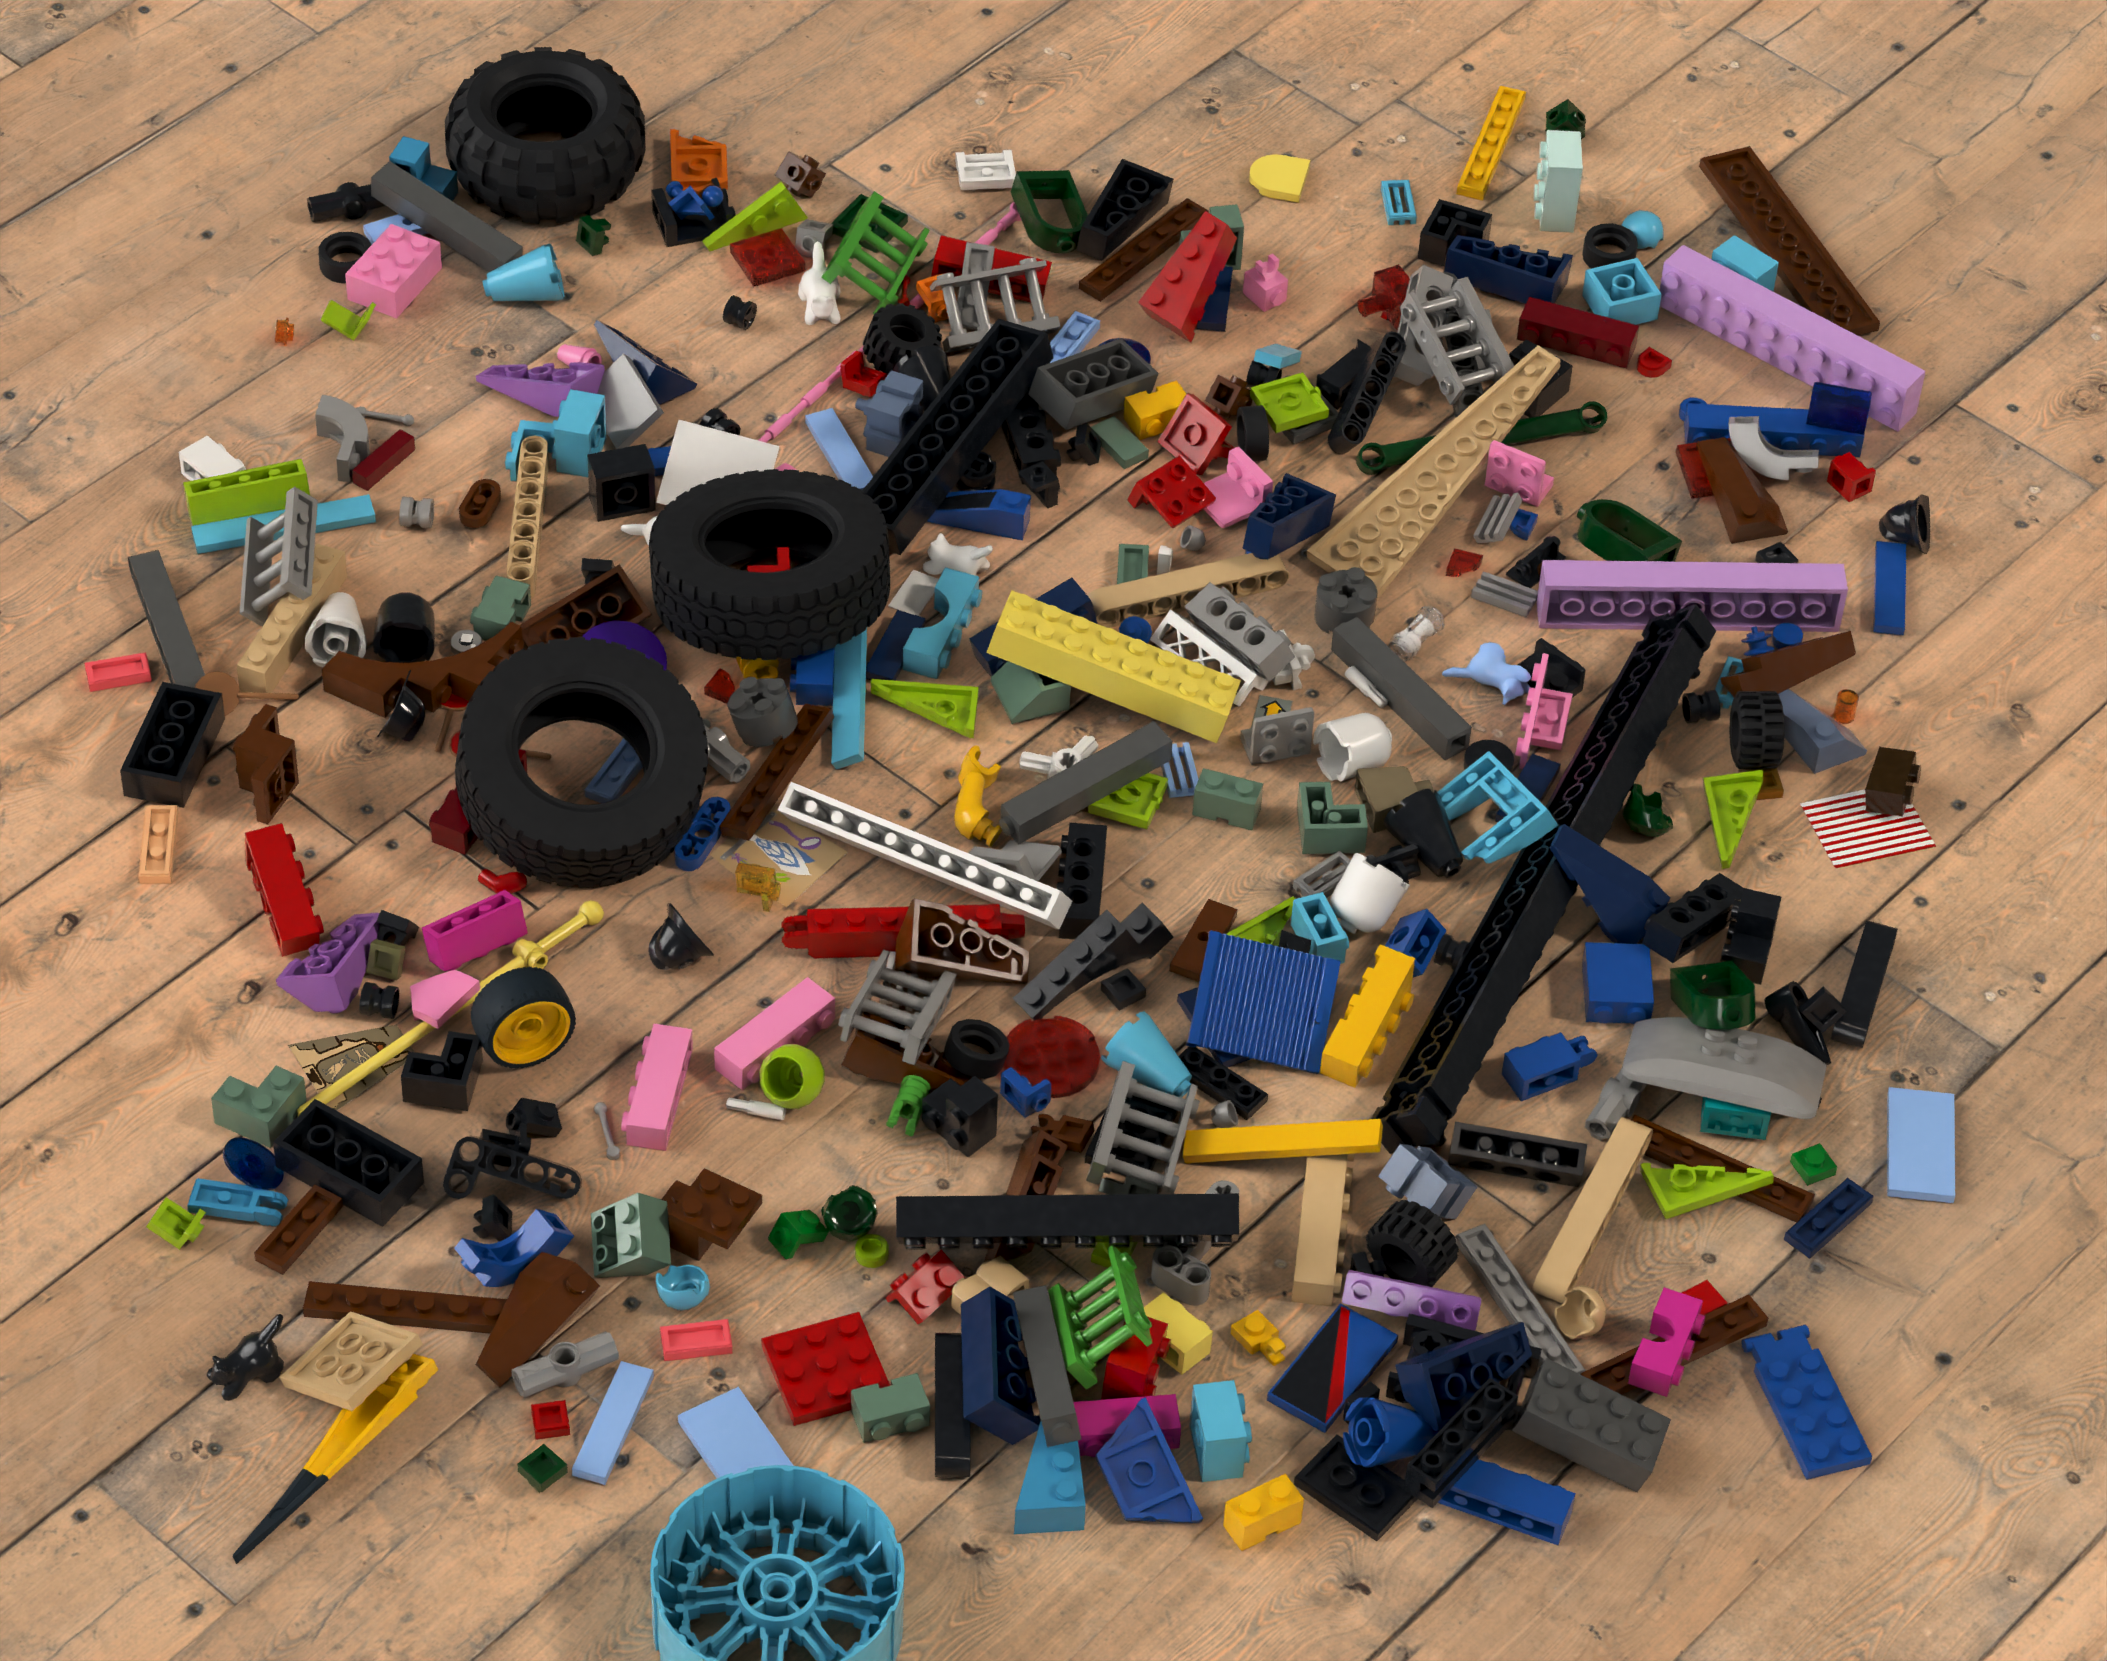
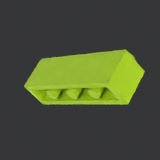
M302 459L183 482L188 514L192 526L284 510L286 506V492L294 486L310 495L307 473Z

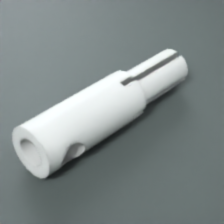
M1351 666L1346 670L1345 677L1366 697H1370L1380 708H1384L1388 704V700L1376 689V686L1355 666Z
M728 1098L726 1102L727 1109L747 1112L750 1115L784 1120L786 1115V1108L772 1103Z

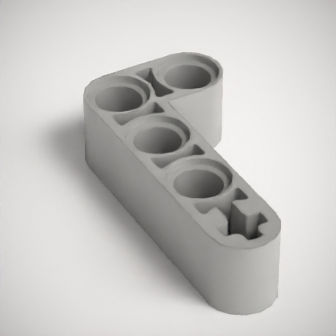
M1221 1180L1214 1183L1205 1194L1239 1193V1189L1234 1183ZM1198 1241V1247L1193 1248L1177 1247V1242H1164V1247L1156 1248L1153 1253L1151 1272L1153 1284L1186 1304L1198 1306L1205 1303L1209 1298L1211 1270L1209 1266L1200 1260L1211 1248V1241Z

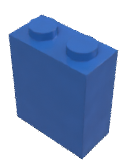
M1585 942L1582 973L1586 1022L1635 1024L1637 1021L1651 1019L1654 995L1650 948L1644 944Z

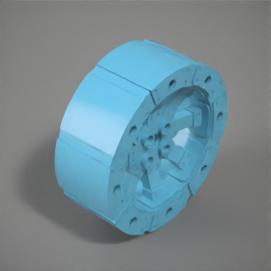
M788 1465L760 1466L748 1468L747 1471L734 1475L730 1473L709 1482L688 1496L669 1517V1522L665 1529H661L652 1553L650 1568L652 1627L656 1651L659 1650L660 1661H727V1658L744 1642L748 1644L757 1638H760L761 1661H783L784 1651H787L789 1640L794 1641L800 1647L804 1645L816 1661H895L900 1650L903 1635L905 1567L902 1547L900 1543H897L892 1523L882 1509L864 1492L844 1480L839 1481L828 1476V1473L819 1470ZM785 1528H789L793 1531V1534L780 1532ZM756 1547H772V1554H767L757 1559H752L743 1552ZM798 1547L813 1550L824 1556L812 1562H804L802 1559L794 1556V1549ZM715 1568L718 1570L722 1568L735 1578V1582L728 1583L725 1586L705 1588L698 1586L700 1581L704 1580ZM841 1575L844 1578L851 1576L865 1596L855 1595L853 1597L830 1592V1589L825 1588V1584ZM726 1612L727 1616H731L730 1621L714 1636H709L701 1643L698 1641L695 1633H691L690 1620L700 1618L701 1614ZM828 1618L853 1623V1627L862 1630L861 1639L859 1642L855 1641L846 1652L838 1643H834L821 1627V1622L828 1621Z

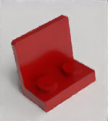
M1179 455L1136 482L1127 501L1133 508L1138 507L1142 503L1146 505L1151 503L1170 527L1175 528L1213 504L1216 497Z

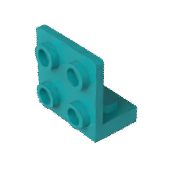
M1702 1097L1700 1132L1766 1140L1771 1112Z

